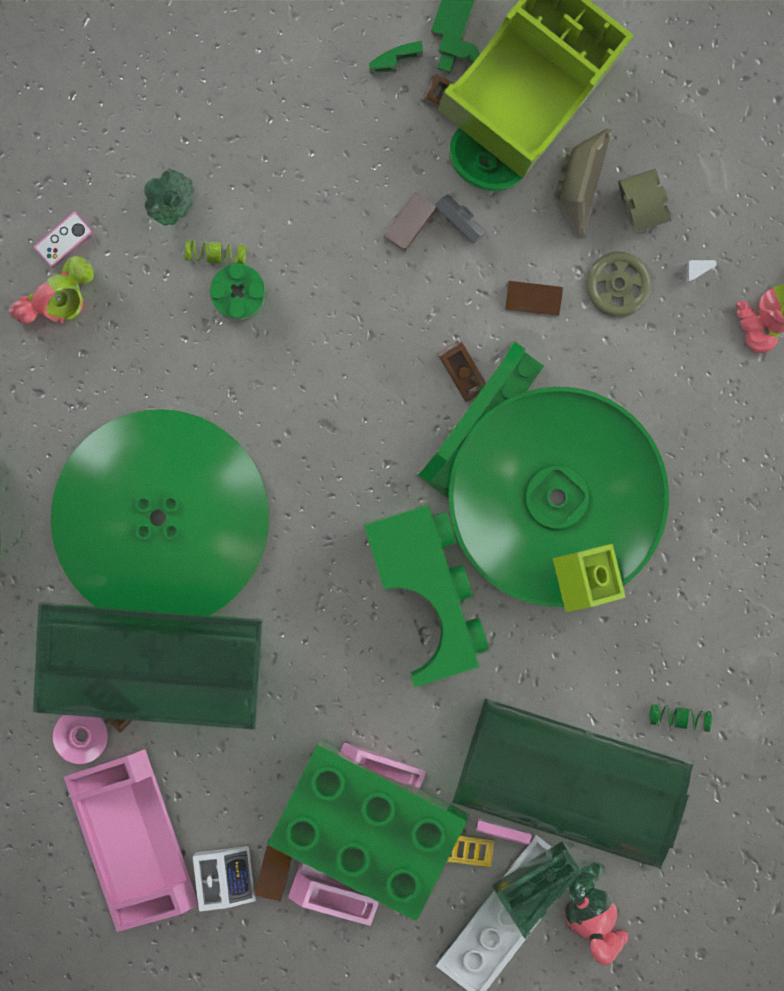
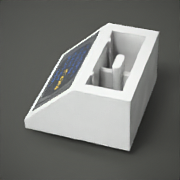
M250 846L194 853L193 864L199 911L229 908L256 901Z

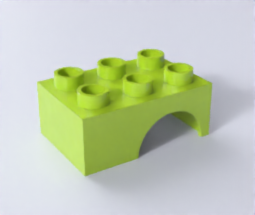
M519 0L506 15L503 23L474 63L456 83L450 84L444 91L438 111L524 178L622 57L634 35L590 0Z

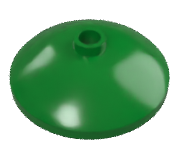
M457 129L452 136L449 144L450 162L457 174L470 185L486 191H504L513 188L523 179L462 129Z

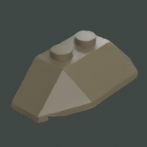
M605 129L573 148L571 155L566 154L562 170L566 171L564 181H558L555 196L559 197L558 206L577 238L582 239L585 234L612 132L610 129Z

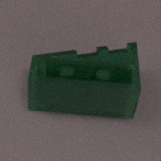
M561 841L492 886L519 931L526 939L531 933V929L540 919L544 918L548 913L547 910L557 898L559 899L581 871Z

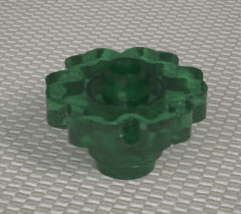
M177 170L164 171L161 178L149 180L144 188V194L147 197L145 202L147 215L164 226L176 224L178 218L185 217L193 205V201L190 198L195 192L192 180Z

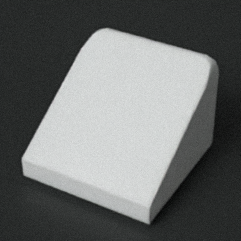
M690 260L686 264V284L712 270L716 266V261Z

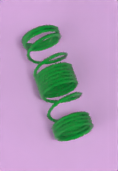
M651 705L650 725H660L664 710L667 707L669 727H672L675 717V728L687 729L689 711L691 710L693 730H696L698 719L702 712L704 713L703 730L704 732H710L712 711H707L705 714V711L701 710L695 722L694 712L691 708L676 707L671 720L668 705L663 708L661 716L660 705Z

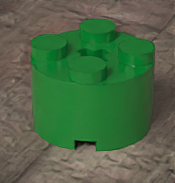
M234 263L223 267L216 273L211 282L210 296L214 306L222 316L229 320L244 321L254 318L263 309L266 300V288L256 270L248 265ZM235 287L238 289L244 287V296L242 298L239 296L233 298L234 292L232 290Z

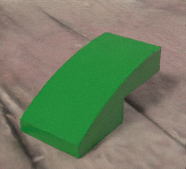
M422 41L395 47L376 57L369 63L370 74L397 71L396 60L423 57Z

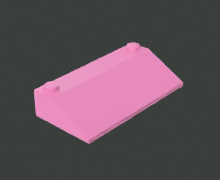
M345 742L341 749L343 754L356 762L404 784H412L418 788H421L427 772ZM300 862L288 895L289 899L301 907L369 926L372 924L379 904L374 899Z
M146 749L64 776L117 932L180 915L198 906V900Z

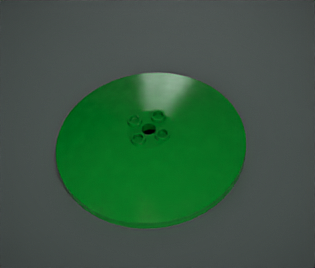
M546 387L526 391L505 400L477 422L465 438L455 458L450 476L448 502L450 518L458 543L473 567L488 582L504 593L521 601L548 607H565L553 558L613 544L623 586L626 585L648 563L661 540L668 516L669 486L665 465L659 449L645 427L630 412L611 399L591 391L572 387ZM553 490H561L564 493L565 500L561 505L551 503L549 496Z
M156 409L130 413L104 424L91 433L75 449L64 465L58 478L51 504V534L59 562L73 586L92 605L118 620L145 627L162 628L189 624L201 620L226 606L243 590L254 575L262 559L269 532V506L266 490L257 467L245 449L231 435L214 423L199 416L175 410ZM156 510L163 511L166 516V520L161 526L153 525L150 519L151 514Z

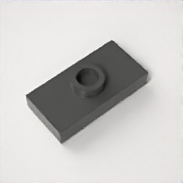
M449 194L443 196L435 204L472 243L481 239L486 233L473 219V213L464 205L460 206Z

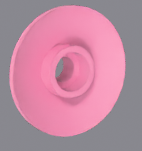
M75 709L65 713L57 721L53 730V743L56 751L63 759L74 764H86L94 761L103 753L107 745L108 732L105 723L96 713L86 709ZM78 731H84L86 733V739L84 741L78 740Z

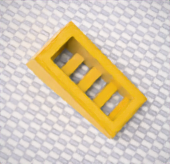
M461 834L447 862L491 867L495 840ZM459 841L464 842L462 857L457 856ZM470 843H475L473 858H468ZM481 844L486 845L484 860L479 859Z

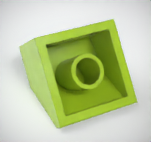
M613 544L553 558L566 612L586 609L626 598Z

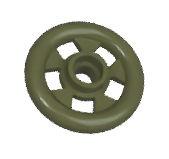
M611 252L600 257L592 265L587 276L586 285L590 300L600 311L619 317L633 314L644 306L651 293L652 281L648 268L638 257L627 252ZM614 263L617 270L607 275L604 268ZM628 265L637 271L633 278L624 271ZM616 279L624 281L623 288L619 289L614 285ZM605 281L608 292L600 294L597 282ZM633 284L641 287L636 298L629 295ZM612 296L617 298L623 297V305H612Z

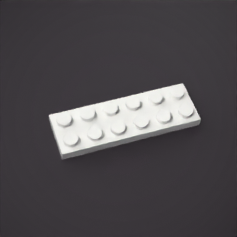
M535 834L530 844L521 852L436 963V967L467 991H487L580 868Z

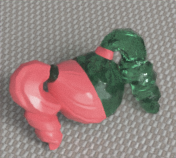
M592 863L581 868L569 882L568 890L571 900L565 908V922L572 932L586 940H590L592 956L598 963L610 965L627 943L628 933L624 930L611 932L616 924L617 908L608 892L595 888L596 882L604 873L605 866L600 863Z

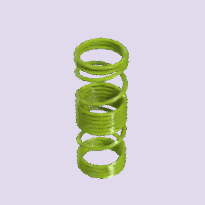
M186 240L185 261L191 260L194 247V255L197 262L201 260L205 248L208 263L220 262L223 264L229 249L232 264L237 262L245 265L246 245L238 244L237 257L233 263L230 243L227 245L224 259L221 261L222 243L210 241L208 252L207 242L205 241L198 260L195 241L193 240L191 243V240Z

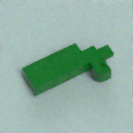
M441 0L431 28L432 35L442 37L438 49L439 53L442 54L437 67L438 70L451 73L455 59L473 64L480 55L476 45L463 41L477 0Z

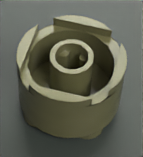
M656 169L618 181L621 198L627 210V218L634 232L671 221L667 205H663L665 202H668L664 186L658 187L660 180Z

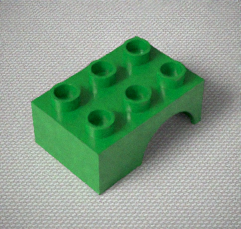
M428 504L364 524L383 589L405 588L413 590L427 598L439 616L441 635L438 647L433 656L423 666L410 672L414 688L479 668L476 655L490 651L481 620L477 617L465 621L459 601L471 598L473 594L464 566L459 565L448 568L442 548L456 544L447 511L432 515Z
M322 740L317 744L267 845L417 922L470 814L412 784H404L386 777L346 756L336 749L334 744Z

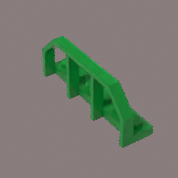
M515 341L509 343L507 346L509 350L487 383L483 386H478L476 391L479 394L456 426H450L447 429L450 434L423 469L421 471L418 470L415 474L448 499L453 464L469 432L494 407L513 396L526 392L544 367V365L525 352L526 349Z

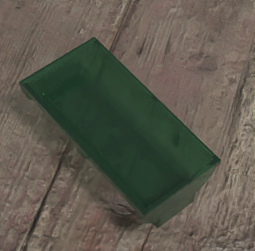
M39 602L33 713L255 730L263 620L261 618L248 619L157 612V610L144 611Z
M485 698L452 803L661 869L669 849H673L689 798L687 792L694 764Z

